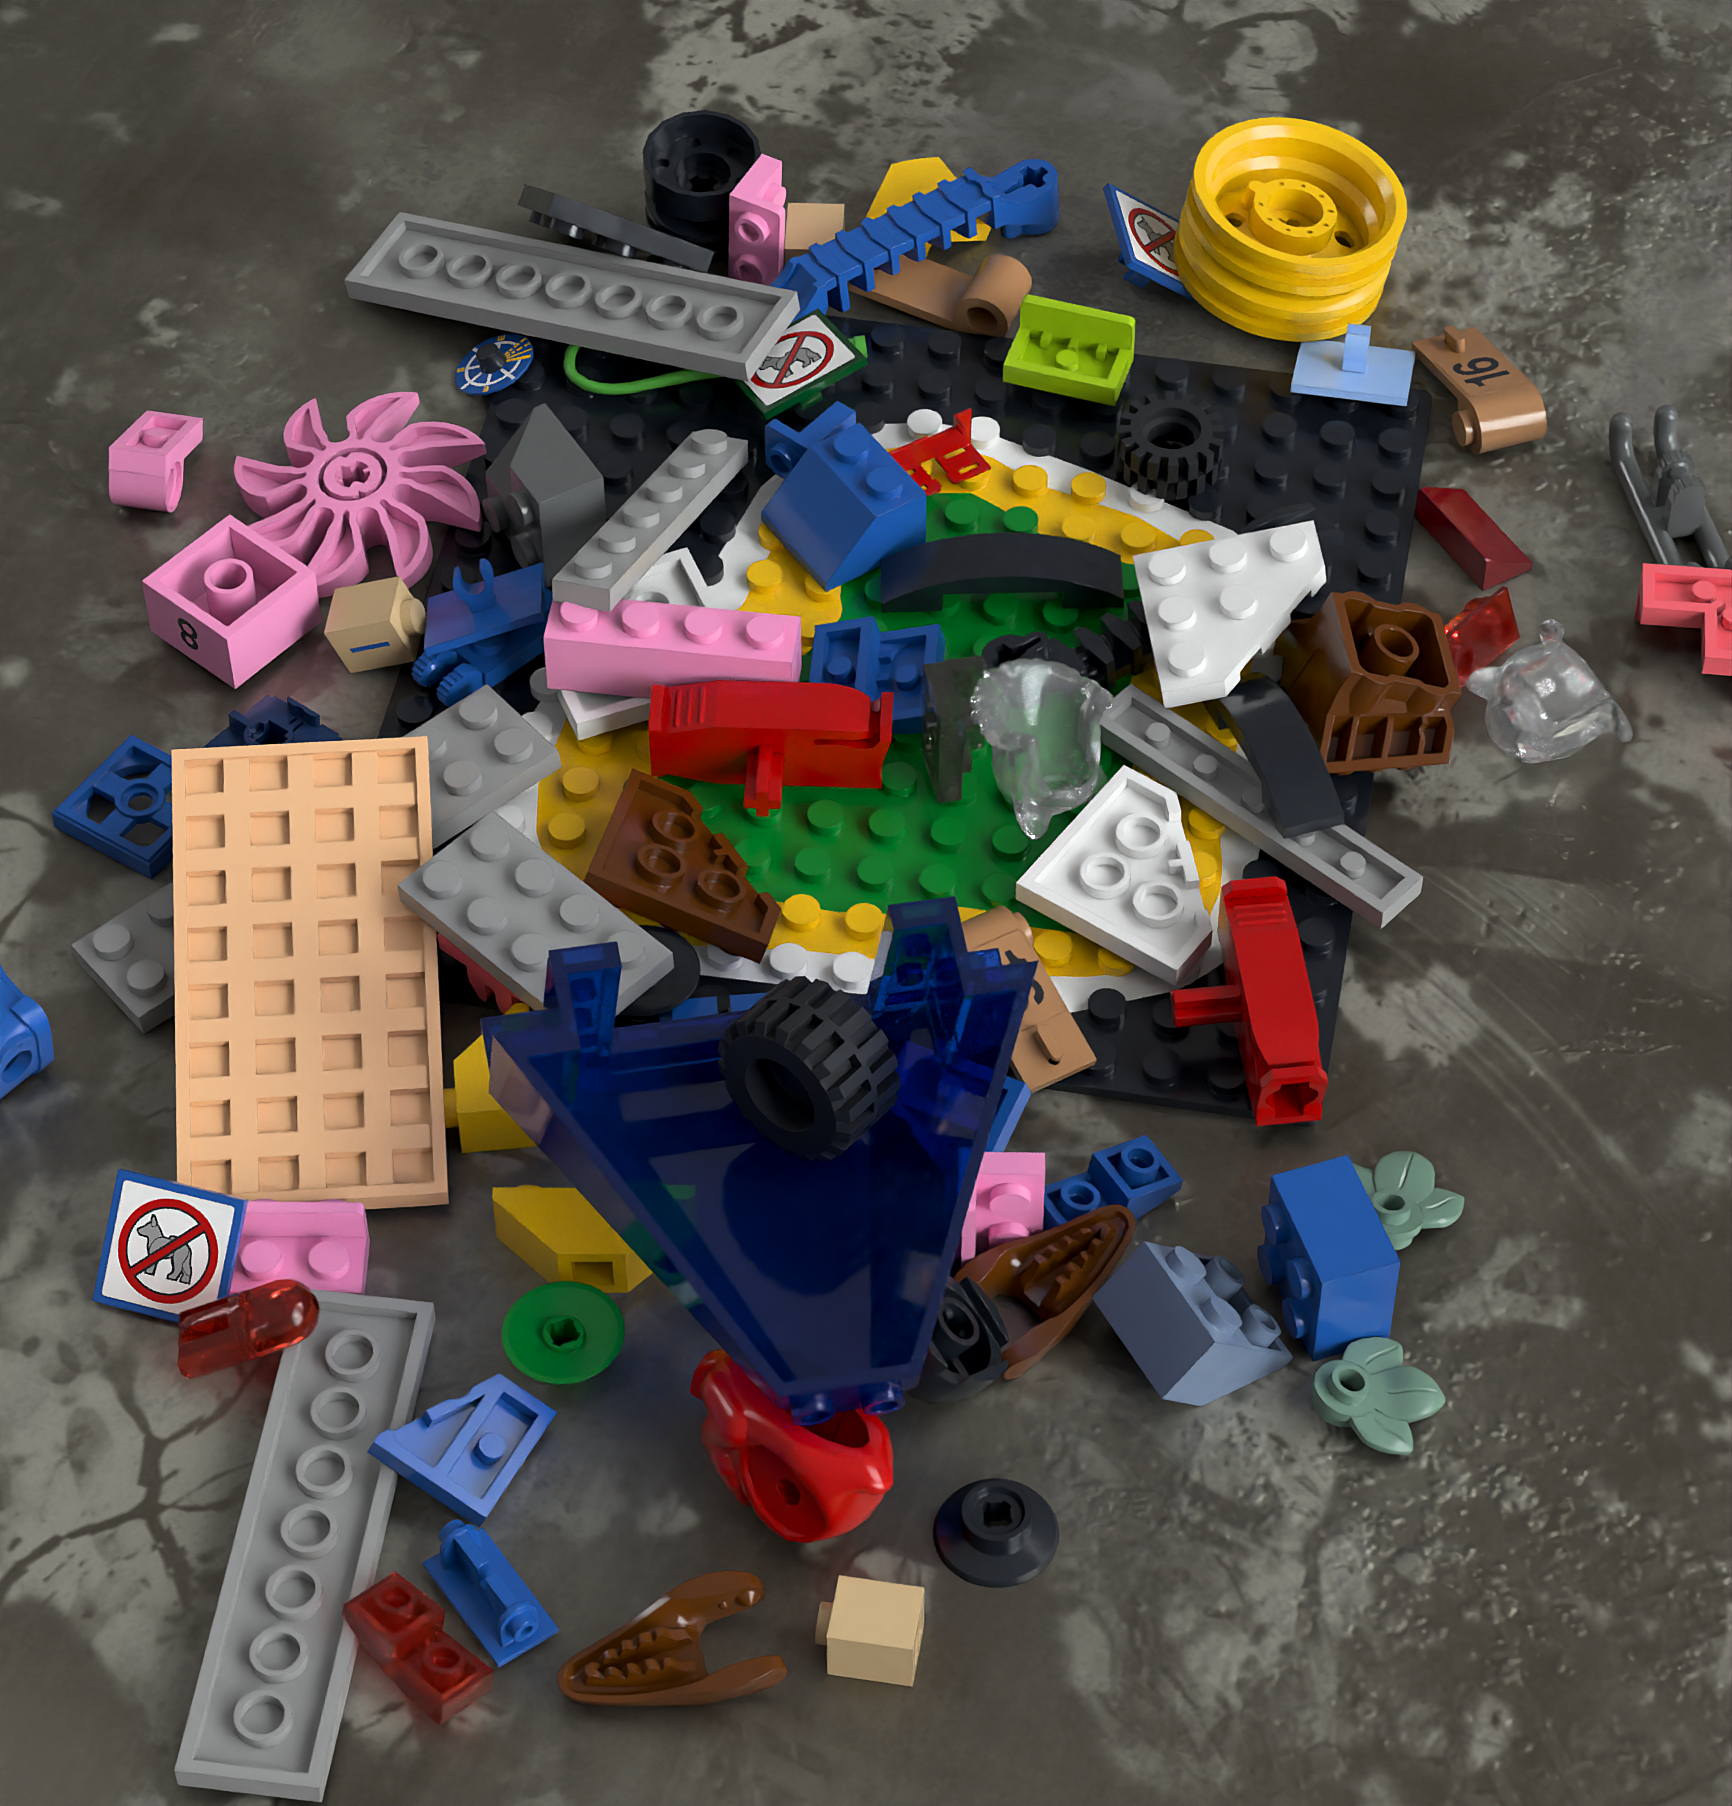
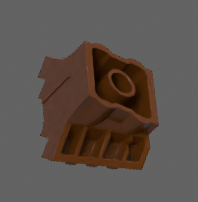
M1349 591L1344 594L1331 592L1320 610L1312 618L1291 620V623L1275 640L1273 655L1285 657L1279 686L1285 687L1286 694L1288 693V697L1307 725L1329 774L1350 775L1354 771L1376 773L1390 768L1411 770L1415 766L1449 764L1455 733L1450 710L1462 693L1441 614L1429 612L1424 607L1414 603L1405 602L1394 605L1375 601L1370 596L1361 592Z

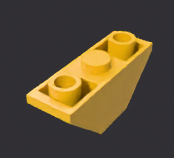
M536 1185L493 1187L492 1202L496 1237L549 1283L574 1281L591 1285L604 1293H628L695 1240L698 1235L696 1188H676L670 1185H655L650 1188H609L603 1185H588L583 1188H542Z

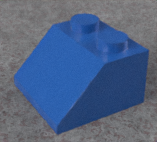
M858 423L811 445L763 508L761 520L825 592H828L879 567L880 560L905 549L926 543V492L861 423Z

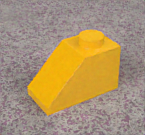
M515 1003L453 1061L455 1088L443 1089L446 1128L459 1127L462 1153L541 1146L529 1006L525 1003Z

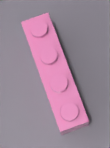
M622 599L611 612L586 608L569 602H553L552 600L543 638L547 688L651 699L652 684H666V687L715 680L799 682L802 668L801 617L625 599Z

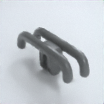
M1663 405L1657 409L1654 415L1653 437L1659 463L1656 464L1657 468L1655 469L1651 492L1634 455L1632 443L1633 419L1627 413L1619 412L1614 414L1610 420L1608 435L1612 465L1657 564L1701 567L1696 562L1684 564L1672 539L1693 535L1708 568L1732 570V556H1729L1705 506V495L1707 494L1705 490L1707 489L1700 477L1693 475L1694 462L1690 454H1688L1687 450L1679 449L1677 440V410L1671 405Z

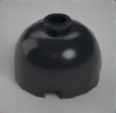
M941 1262L920 1263L893 1285L880 1300L871 1329L876 1357L887 1379L911 1397L929 1404L961 1402L978 1394L1007 1370L1009 1359L1001 1362L1000 1348L1009 1342L1007 1328L995 1304L982 1288L968 1276L958 1283L950 1276L942 1274L949 1266Z

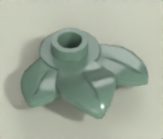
M1391 1152L1379 1160L1375 1169L1353 1164L1394 1250H1400L1409 1246L1413 1241V1237L1421 1229L1447 1227L1453 1224L1462 1213L1464 1197L1452 1191L1434 1188L1435 1172L1433 1165L1416 1152Z
M1383 1337L1362 1338L1350 1343L1341 1360H1332L1322 1364L1311 1381L1312 1405L1323 1420L1339 1427L1351 1426L1360 1440L1370 1448L1397 1455H1410L1413 1450V1438L1408 1423L1430 1417L1438 1412L1445 1404V1396L1437 1383L1428 1374L1413 1366H1402V1345L1394 1340Z

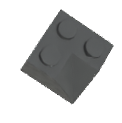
M546 403L534 407L485 472L488 498L483 500L482 505L491 528L496 533L503 531L510 540L513 553L522 568L543 563L545 568V587L547 588L552 586V579L606 523L603 475Z

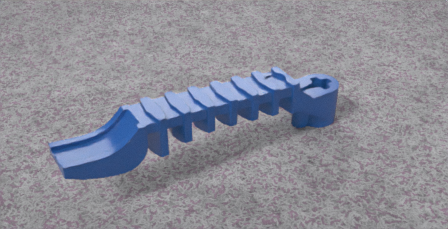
M1028 159L1013 165L994 177L978 175L971 167L963 170V176L951 182L944 179L937 183V189L925 195L921 192L912 195V201L900 207L893 204L886 208V214L874 220L867 217L861 221V226L849 232L841 230L835 233V239L823 245L814 243L809 246L808 253L789 259L781 273L769 286L797 291L800 311L792 322L817 308L826 315L828 305L843 313L850 309L847 281L855 287L869 292L875 289L873 268L877 267L881 271L894 276L901 272L899 255L901 254L919 263L926 259V242L944 251L952 246L950 230L969 239L977 235L976 218L995 230L1000 227L1001 235L1008 239L1023 233L1028 235L1044 234L1054 229L1061 217L1056 168L1051 163L1041 159Z

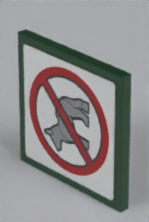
M817 308L790 323L749 382L733 378L728 379L757 411L768 420L799 403L803 411L823 400L820 390L868 365L866 357Z

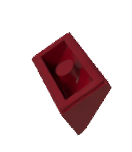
M1423 487L1418 490L1415 518L1482 591L1532 569V562L1464 489Z

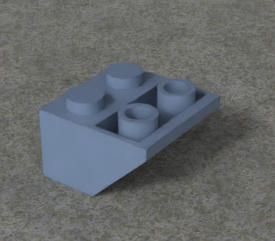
M1144 1241L1092 1297L1161 1399L1203 1406L1284 1368L1293 1359V1356L1278 1337L1281 1334V1329L1276 1320L1266 1310L1254 1304L1242 1287L1245 1284L1243 1274L1231 1261L1220 1255L1212 1257L1190 1252L1181 1246L1172 1248Z

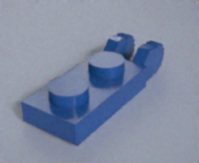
M545 587L543 621L428 657L423 652L418 657V660L414 662V667L411 668L413 670L411 673L413 679L424 687H431L438 680H442L439 683L436 695L441 702L449 707L486 684L492 688L544 652L543 638L553 600L552 592Z

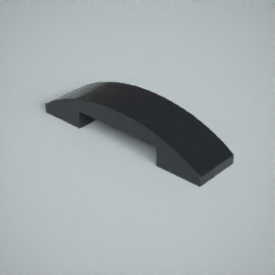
M1032 533L972 534L924 543L880 560L882 612L942 611L943 594L1062 592L1063 609L1124 607L1121 555L1087 542L1065 537Z
M1261 672L1240 675L1241 680L1226 697L1202 701L1219 730L1230 729L1259 777L1262 787V803L1284 839L1344 824V813L1321 753L1300 713L1274 680Z

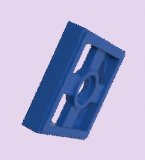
M130 735L52 812L54 827L152 880L173 859L172 804L165 799V796L172 790V756ZM152 772L146 779L139 778L128 781L122 778L131 774ZM97 794L115 803L116 809L100 825L88 819L90 805ZM138 796H147L153 801L149 808L142 811H136L129 807L130 801ZM150 822L165 830L150 846L140 847L124 838L137 824Z

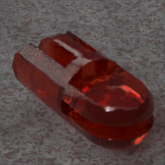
M293 1278L279 1279L179 1312L177 1365L181 1375L189 1379L204 1377L302 1342L311 1335L319 1321L321 1309L316 1296L311 1293L308 1286Z

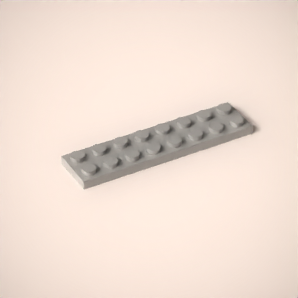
M399 212L344 280L348 296L352 299L747 382L752 378L800 311L797 291Z
M488 684L403 736H427L433 849L562 767L558 750ZM172 881L71 945L77 962L143 1034L175 1015Z
M299 1288L174 1770L178 1785L322 1802L399 1477L397 1472L367 1453L379 1433L389 1428L393 1432L412 1421L436 1319L433 1302Z

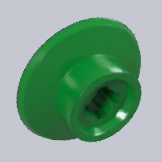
M558 1281L533 1288L515 1301L504 1318L501 1340L508 1359L519 1371L543 1383L568 1385L579 1383L598 1375L613 1362L624 1342L625 1323L617 1304L603 1291L580 1282ZM567 1337L575 1339V1341L572 1340L568 1343H563L562 1346H557L554 1344L559 1341L566 1340Z

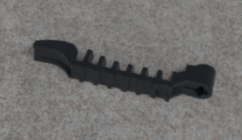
M1310 502L1291 505L1263 515L1247 524L1237 534L1241 535L1314 520L1322 554L1344 544V533L1336 528ZM1135 599L1127 604V621H1123L1110 613L1100 617V635H1096L1084 627L1074 630L1073 649H1070L1054 637L1048 639L1047 634L1041 631L1029 633L1024 637L1005 635L990 641L984 647L981 654L984 697L988 709L1000 717L1019 718L1031 713L1056 697L1074 698L1082 705L1089 701L1088 695L1101 688L1109 691L1116 686V680L1130 673L1133 676H1137L1142 673L1143 666L1154 661L1142 602Z

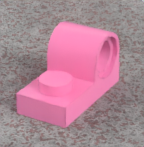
M147 410L109 447L108 470L111 502L114 505L173 512L178 506L181 497L184 459L203 438V418Z

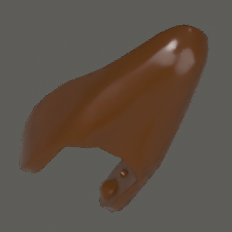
M1122 1205L1100 1207L1044 1232L1000 1244L967 1262L952 1278L959 1283L968 1276L982 1288L990 1299L997 1295H1004L1021 1300L1041 1320V1324L1032 1328L1010 1348L1002 1352L1001 1362L1009 1359L1007 1370L1001 1374L1003 1378L1010 1380L1020 1377L1052 1350L1079 1321L1092 1303L1093 1295L1106 1283L1132 1240L1136 1219L1129 1209Z
M725 1570L705 1573L678 1585L662 1595L634 1619L577 1653L563 1664L557 1675L560 1690L570 1700L586 1705L693 1706L724 1701L774 1687L787 1674L786 1664L780 1656L765 1655L730 1664L709 1675L700 1647V1637L706 1624L747 1610L764 1599L765 1588L763 1582L757 1576L745 1571Z

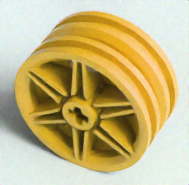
M1283 117L1258 118L1239 122L1216 133L1206 142L1197 156L1186 194V201L1173 241L1172 249L1175 266L1183 285L1192 297L1210 313L1238 329L1261 337L1290 342L1331 339L1347 333L1348 323L1361 325L1376 309L1407 218L1406 196L1398 177L1390 166L1368 146L1342 131L1316 122Z

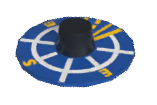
M502 334L487 339L474 347L461 360L455 371V383L461 392L471 396L488 395L500 391L515 382L528 369L533 359V346L527 337L519 334Z

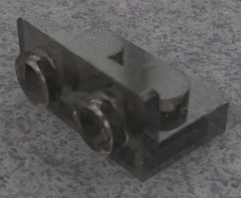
M983 656L949 659L942 662L923 664L920 749L937 804L962 800L963 774L971 773L972 771L970 750L979 749L984 745L987 665Z

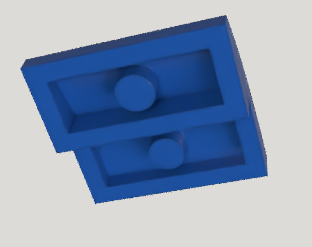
M874 616L815 625L809 683H830L848 686L862 691L871 697V702L879 699L882 692H894L892 734L938 731L946 639L939 624L880 632Z

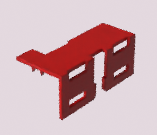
M971 408L954 415V426L933 436H925L888 452L906 472L911 469L915 472L910 476L920 487L925 486L927 488L924 490L926 497L942 489V485L936 479L933 480L921 466V463L934 457L947 473L946 477L952 484H958L991 470V466L971 444ZM960 448L965 450V452L946 459L944 455ZM971 465H978V467L971 469L967 472H964L962 474L959 472L960 470L967 468Z

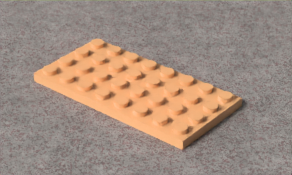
M427 736L171 750L177 1182L248 1199V1201L264 1198L279 1202H320L326 1199H339L345 1202H360L364 1204L365 1209L448 1205L437 931L400 901L397 887L399 883L433 857Z

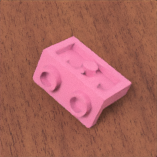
M761 154L729 195L728 278L769 286L784 268L785 209L783 205L786 198V189L781 186L782 161Z
M963 1152L962 1179H949L948 1258H961L962 1268L967 1262L975 1258V1252H986L1000 1244L1043 1232L1045 1153Z
M264 1198L248 1201L228 1307L294 1308L299 1288L365 1295L370 1238L364 1204L360 1202H345L339 1199H326L320 1202H279Z

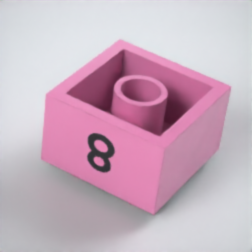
M230 514L142 580L151 631L234 689L322 622L315 571Z

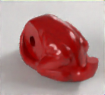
M739 1344L707 1352L694 1370L689 1391L692 1396L703 1400L708 1411L701 1425V1437L709 1459L735 1499L744 1506L752 1507L757 1517L772 1532L786 1541L815 1543L844 1535L868 1519L882 1501L884 1494L891 1489L893 1485L894 1454L888 1429L878 1415L845 1390L833 1377L796 1356L760 1346Z

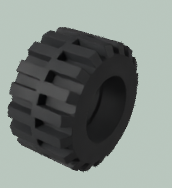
M795 976L791 981L785 979L777 984L723 1033L724 1037L719 1041L718 1052L722 1057L718 1061L719 1070L727 1081L724 1085L730 1097L736 1101L739 1106L738 1110L744 1118L757 1128L759 1134L766 1140L770 1139L782 1151L790 1155L795 1152L802 1160L811 1162L816 1158L822 1162L831 1161L836 1156H840L895 1105L898 1099L896 1092L901 1088V1077L895 1071L899 1065L895 1053L888 1048L887 1043L889 1040L882 1029L877 1028L871 1020L872 1016L863 1007L860 1008L852 1001L851 996L841 989L835 991L828 982L817 978L811 982L806 976Z

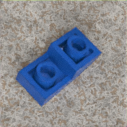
M1147 1135L1092 1154L1086 1172L1045 1186L1044 1231L1049 1230L1097 1208L1108 1205H1122L1126 1207L1137 1220L1181 1189L1183 1179Z

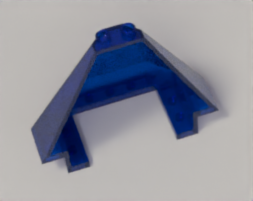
M955 896L888 905L867 994L853 995L851 998L860 1008L863 1007L872 1016L871 1020L877 1028L882 1029L889 1040L887 1043L888 1048L895 1053L899 1065L895 1071L901 1077V1088L896 1092L898 1099L895 1105L847 1150L831 1161L822 1162L816 1158L811 1162L802 1160L795 1152L790 1155L782 1151L770 1139L766 1140L757 1132V1128L744 1118L738 1110L739 1106L736 1101L730 1097L724 1085L727 1081L719 1070L718 1061L722 1058L718 1052L719 1041L724 1037L723 1033L748 1010L614 1028L622 969L617 941L548 950L543 1010L480 1019L490 1073L488 1093L777 1408L791 1411L792 1421L795 1425L810 1426L820 1424L833 1418L836 1412L862 1408L863 1412L868 1415L887 1414L902 1408L905 1405L903 1392L918 1385L1039 960L1003 965L999 948L968 952Z

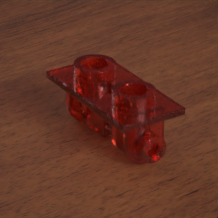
M1502 586L1490 597L1485 596L1482 599H1471L1466 604L1465 609L1444 626L1460 688L1520 638L1507 587Z

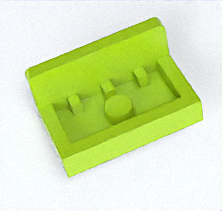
M1026 294L1020 304V327L1003 364V382L1115 406L1134 359L1136 321L1133 317Z

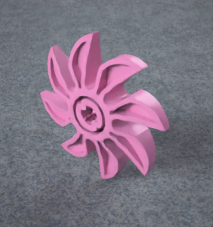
M416 392L388 393L359 404L346 416L349 437L337 443L328 440V436L323 429L317 400L314 398L295 411L285 426L283 433L284 443L291 466H277L237 456L235 459L234 475L241 497L255 513L265 518L248 525V527L303 564L311 560L308 567L315 571L319 598L332 596L337 588L357 585L370 573L366 551L377 545L387 547L388 553L393 559L396 576L401 577L406 587L409 589L415 585L428 571L433 558V548L425 521L441 522L481 532L483 517L476 491L462 475L451 468L487 454L485 443L471 431L445 422H419L404 428L420 403L418 393Z

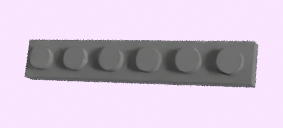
M714 429L693 431L552 579L553 602H569L586 608L611 612L748 462V440L730 438L724 432Z
M1128 685L1090 717L1089 734L1379 929H1382L1421 893L1422 875L1344 824L1284 839L1262 803L1261 781L1250 762L1169 708H1164L1163 704L1134 685Z

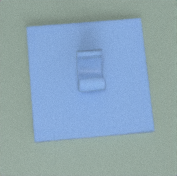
M1348 323L1345 343L1326 340L1300 343L1290 392L1407 406L1416 351L1369 346L1371 326Z

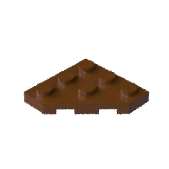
M632 768L583 882L616 908H623L655 921L664 928L674 932H682L719 947L729 955L741 956L760 964L780 915V906L769 892L757 893L745 877L749 866L723 833L712 834L700 819L703 807L690 791Z

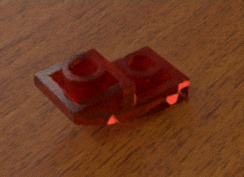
M394 1571L345 1603L342 1615L361 1644L385 1674L425 1714L438 1725H442L491 1691L494 1670L443 1631L445 1609Z

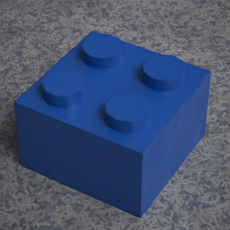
M1345 1155L1272 1175L1268 1205L1262 1206L1261 1209L1262 1223L1265 1230L1264 1245L1258 1246L1257 1257L1264 1280L1268 1285L1277 1284L1283 1297V1317L1292 1338H1302L1313 1362L1342 1354L1350 1343L1362 1338H1389L1400 1260L1349 1156Z

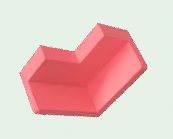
M1643 563L1635 604V620L1645 625L1701 629L1702 674L1732 676V570Z

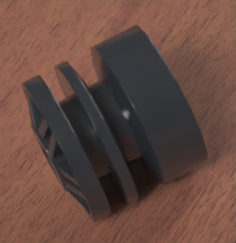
M701 110L683 112L664 120L648 135L643 148V172L646 187L644 192L646 203L645 215L648 228L714 251L711 262L728 259L729 195L761 156L758 138L747 124L729 114Z

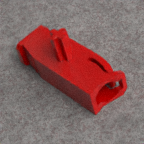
M715 680L666 687V684H652L648 728L651 776L664 777L665 774L716 784H744V808H755L756 816L760 817L769 816V809L781 808L783 786L882 789L883 761L892 740L894 692H882L879 699L871 702V697L862 691L830 683Z
M1276 876L1231 880L1221 886L1217 927L1227 985L1171 990L1170 1000L1173 1025L1185 1027L1234 1022L1255 1126L1321 1120L1322 1102L1327 1089L1328 1079L1326 1072L1322 1068L1318 1046V1020L1299 933L1287 896L1286 883Z

